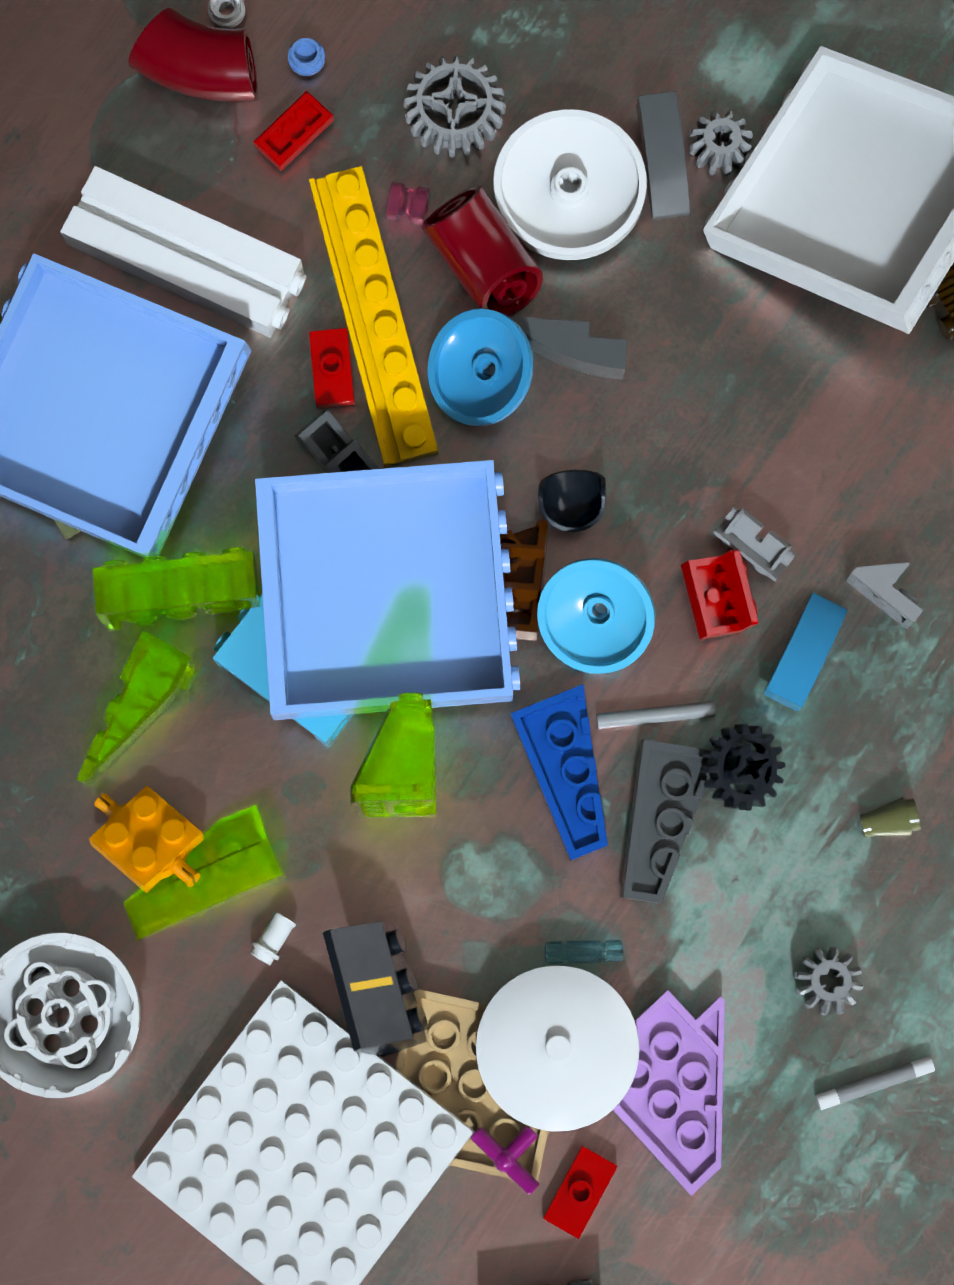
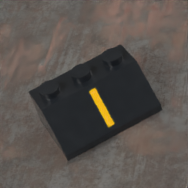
M383 921L324 931L323 936L353 1050L384 1057L427 1042L424 1030H427L428 1023L423 1009L417 1006L414 991L417 990V982L413 971L407 967L403 952H406V942L402 932L396 929V926Z

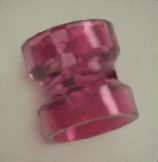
M392 181L386 205V219L398 221L401 218L409 219L412 224L422 225L426 220L430 188L418 186L415 189L407 188L404 183Z

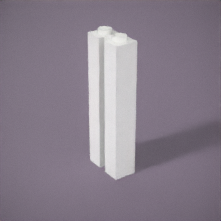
M94 166L81 191L83 195L77 206H73L60 231L68 246L271 338L276 328L281 329L284 326L289 314L287 305L292 295L298 296L305 284L306 275L303 274L304 270L301 259Z

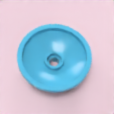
M602 558L577 560L558 570L545 585L539 598L537 609L539 630L551 652L566 665L587 673H611L629 666L645 651L655 628L654 603L643 581L622 564ZM595 604H604L607 612L603 614L597 612Z

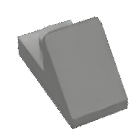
M911 562L856 567L846 579V582L905 629H908L923 612L917 606L919 602L915 596L905 589L900 588L897 590L892 586Z

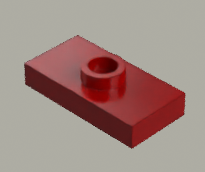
M306 90L253 141L254 147L282 171L334 121V115Z
M347 328L309 331L316 408L355 405Z
M581 1146L543 1219L579 1239L618 1166Z

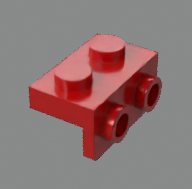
M739 549L730 550L721 556L688 560L681 564L700 640L738 634L758 624L757 605L751 595L747 579V567L742 560Z

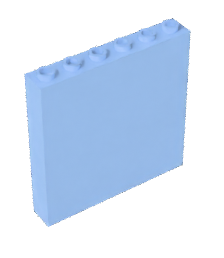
M33 253L30 262H26L22 266L18 275L19 285L13 298L10 297L5 302L1 314L3 320L0 324V496L156 563L252 350L246 341Z
M493 460L255 479L270 715L273 720L513 701V690H520L519 667L511 666L509 651H517L515 627H507L506 612L514 611L512 588H504L503 573L510 572L509 549H501L500 534H507L505 510H497L496 496L504 495L502 472H494Z

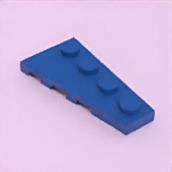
M579 685L510 713L512 722L570 861L607 847L608 842L598 787L584 685Z

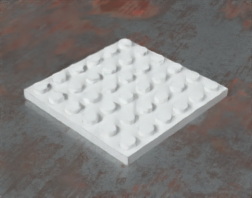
M281 980L132 1177L264 1285H360L474 1133V1130L382 1057L354 1051L349 1031L287 982Z

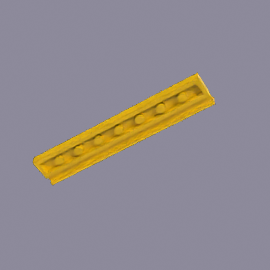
M359 166L325 175L326 177L316 180L311 178L309 183L384 468L397 463L403 464L438 455L437 443L363 168Z

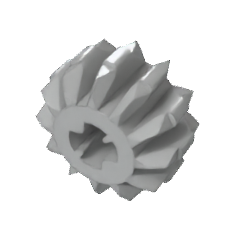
M716 110L711 112L710 120L701 116L697 121L698 129H693L690 132L689 139L693 143L689 147V154L698 156L696 160L697 168L708 164L711 176L716 173L717 168H721L726 177L731 174L732 166L742 169L745 163L744 158L750 150H753V147L749 144L752 141L753 133L749 130H743L746 125L745 118L734 122L731 110L726 113L725 118H721ZM718 140V144H720L721 140L727 143V146H724L723 142L721 146L716 145L714 142Z
M830 947L827 959L821 948L814 949L813 956L815 962L808 957H803L800 960L802 966L809 970L808 973L802 971L794 973L795 979L806 981V986L798 987L795 990L796 994L804 995L808 992L811 994L804 1006L807 1009H811L820 1001L819 1014L823 1016L828 1014L830 1004H832L836 1014H843L844 1005L842 999L851 1006L855 1005L858 1001L849 991H861L864 987L860 982H852L851 977L861 974V967L848 970L847 966L852 961L853 956L848 953L838 961L839 952L837 947ZM829 971H832L834 974L831 978L837 977L838 984L836 987H830L827 992L823 989L826 984L820 985V976L827 975Z

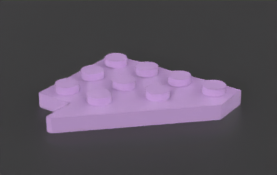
M666 990L635 1020L639 1038L637 1070L628 1092L613 1111L692 1196L721 1168L725 1000L721 996L718 997L695 1019L670 991Z

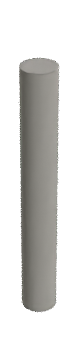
M714 701L598 713L596 714L598 729L714 717L716 713Z

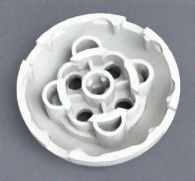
M70 933L39 935L21 942L0 958V1077L13 1087L32 1095L44 1098H66L89 1092L114 1076L133 1050L141 1020L138 990L132 975L124 963L111 950L99 942ZM70 979H75L80 984L79 993L73 997L67 996L64 992V984ZM33 998L41 999L44 1005L42 1012L37 1016L31 1015L27 1009L29 1001ZM61 1008H66L70 1014L66 1017L67 1022L62 1024L57 1020V1012ZM88 1015L94 1016L98 1021V1027L92 1033H86L81 1026L83 1018ZM51 1034H56L61 1039V1047L56 1052H50L45 1047V1040Z

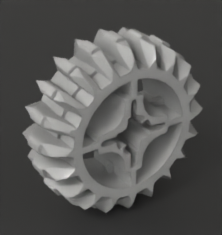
M458 54L454 56L453 63L448 64L446 59L441 56L438 67L427 62L425 65L426 74L416 71L414 74V82L416 84L407 85L406 91L409 97H406L403 102L404 109L408 111L405 114V121L407 124L412 125V136H422L421 145L424 148L434 143V153L436 155L440 154L443 148H448L451 158L456 155V149H462L463 154L468 157L471 145L482 151L484 148L483 138L493 141L496 136L494 129H500L503 125V119L500 116L505 114L506 105L501 102L504 99V90L496 88L498 86V78L496 75L488 76L486 64L475 69L473 57L467 61L466 65L461 64V58ZM449 84L446 90L433 92L439 87ZM462 85L474 89L482 98H477V94L467 93L462 88ZM456 94L458 109H456L455 118L453 119L451 106L454 103V95ZM427 114H432L433 118L442 119L447 124L448 129L435 124ZM477 117H480L472 125L460 129L461 125L468 120H476Z

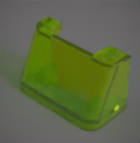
M422 693L398 694V701L390 703L350 786V805L357 817L437 816L435 722L432 719L431 699H423Z

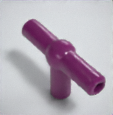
M525 1126L505 1149L482 1127H479L472 1134L471 1140L493 1160L496 1169L506 1173L528 1195L532 1194L539 1186V1182L517 1161L538 1138L537 1133L532 1128Z

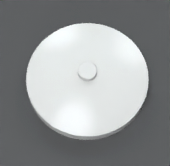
M563 109L551 111L524 123L504 144L494 171V199L496 207L520 242L538 254L560 260L587 259L602 254L616 246L635 226L642 212L646 196L647 177L645 165L633 140L611 120L584 110Z
M545 966L518 975L494 995L487 1005L479 1024L476 1039V1058L486 1089L494 1101L507 1114L523 1124L537 1129L569 1131L597 1122L621 1102L636 1074L639 1060V1038L634 1018L628 1006L617 991L607 982L579 968Z

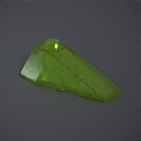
M144 630L142 631L120 676V679L124 681V690L122 694H118L108 704L105 711L107 713L105 722L109 725L106 731L100 730L94 737L77 777L79 782L91 787L179 698L182 690L186 692L190 690L197 675V670L193 669L196 663L190 656Z
M257 805L219 820L203 834L204 840L189 853L186 859V863L196 872L200 873L198 882L195 883L193 881L194 886L188 887L180 878L172 874L160 880L147 893L139 889L123 903L137 940L149 937L286 879Z

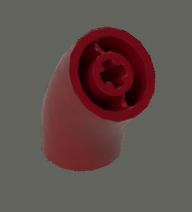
M166 8L156 15L144 28L130 52L128 59L129 67L147 79L178 93L213 101L239 102L253 101L258 98L256 66L247 28L228 29L206 26L181 15L172 8Z
M482 185L470 187L457 194L436 209L423 222L422 230L478 309L494 310L511 316L526 307L540 291L544 281L542 270L515 235Z

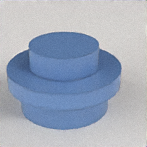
M310 38L297 40L288 51L289 66L295 73L302 76H311L318 73L325 63L323 47L319 42Z

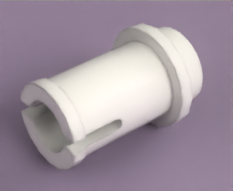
M275 911L257 942H251L253 948L250 954L269 966L274 959L279 960L280 957L277 954L292 929L296 926L295 923Z

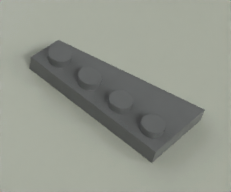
M646 739L640 741L620 898L656 904L663 902L680 858V850L694 822L693 817L699 801L704 796L706 790L704 783L710 776L709 773L700 771V767L709 765V759L705 758L702 753L703 751L712 750Z

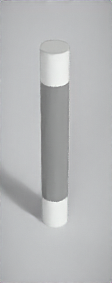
M926 1056L816 1094L815 1098L819 1109L824 1110L934 1072L935 1067L931 1057Z

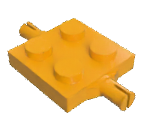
M145 786L128 803L119 806L106 793L100 795L101 799L99 797L96 799L94 806L109 818L89 838L91 846L140 889L147 893L160 880L172 874L180 878L188 887L194 886L193 881L195 883L198 882L200 873L186 863V859L189 853L204 840L202 831L150 787Z

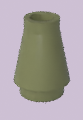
M901 797L871 812L860 814L865 838L872 836H912L913 831L921 830L914 799L904 801V798Z

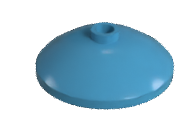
M473 309L455 316L440 330L430 350L427 373L431 393L445 414L463 424L487 426L507 418L524 400L533 376V355L526 334L512 318L498 311ZM495 364V373L491 376L490 367Z

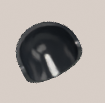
M565 470L543 478L538 488V499L544 518L551 525L565 532H580L591 528L599 521L606 507L605 477L598 472L590 470Z

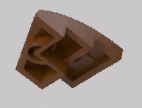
M547 520L537 521L535 527L514 534L512 530L507 531V534H500L501 549H509L510 572L503 573L504 588H512L514 611L506 612L507 627H515L516 639L536 641L538 639L537 609L544 587L548 540Z

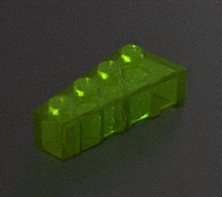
M242 547L226 548L222 550V554L208 556L202 551L187 552L180 559L170 560L160 555L148 556L143 558L142 563L127 564L125 560H109L103 563V567L93 568L96 615L108 632L122 630L121 622L137 623L139 627L155 625V620L158 619V616L162 615L177 621L190 619L197 615L198 609L204 608L206 614L214 615L260 607L256 559L253 551H246Z

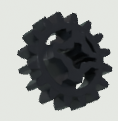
M735 724L734 728L723 727L721 729L722 737H711L709 739L714 747L713 750L703 751L702 753L705 758L709 759V765L700 767V771L710 775V778L704 783V787L715 788L712 799L724 801V807L750 811L752 806L764 807L766 805L764 797L775 798L777 795L772 787L773 784L783 783L784 781L782 777L777 775V769H782L786 765L784 762L777 761L776 756L783 751L782 748L771 747L770 744L774 736L772 734H762V727L760 726L748 727V724ZM750 744L756 748L755 751L752 750ZM733 783L736 787V790H742L743 794L731 788L730 784Z

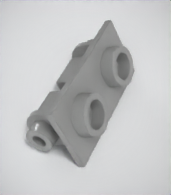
M734 506L713 534L720 538L728 549H739L741 556L752 563L755 570L776 581L797 555L791 550L793 546L772 530L768 532L764 539H761L757 534L764 524L747 512L746 509L742 508L739 510Z

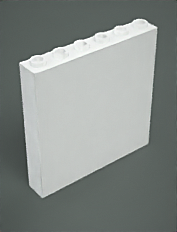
M820 46L814 57L806 61L801 77L794 88L789 89L785 94L782 107L775 118L767 122L763 136L755 149L750 150L746 155L743 168L736 179L728 183L724 192V198L717 209L711 211L707 216L703 231L710 248L910 334L954 263V96Z

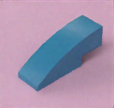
M815 593L811 594L763 695L797 712L803 707L848 611L847 609Z

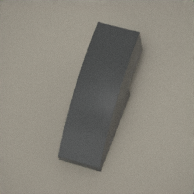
M676 91L638 96L636 110L652 220L690 215L686 160Z
M512 316V319L526 334L531 350L552 362L578 372L597 377L623 380L626 367L627 339L589 337L590 322Z
M323 410L294 435L326 473L380 469L360 444L348 435L328 410Z

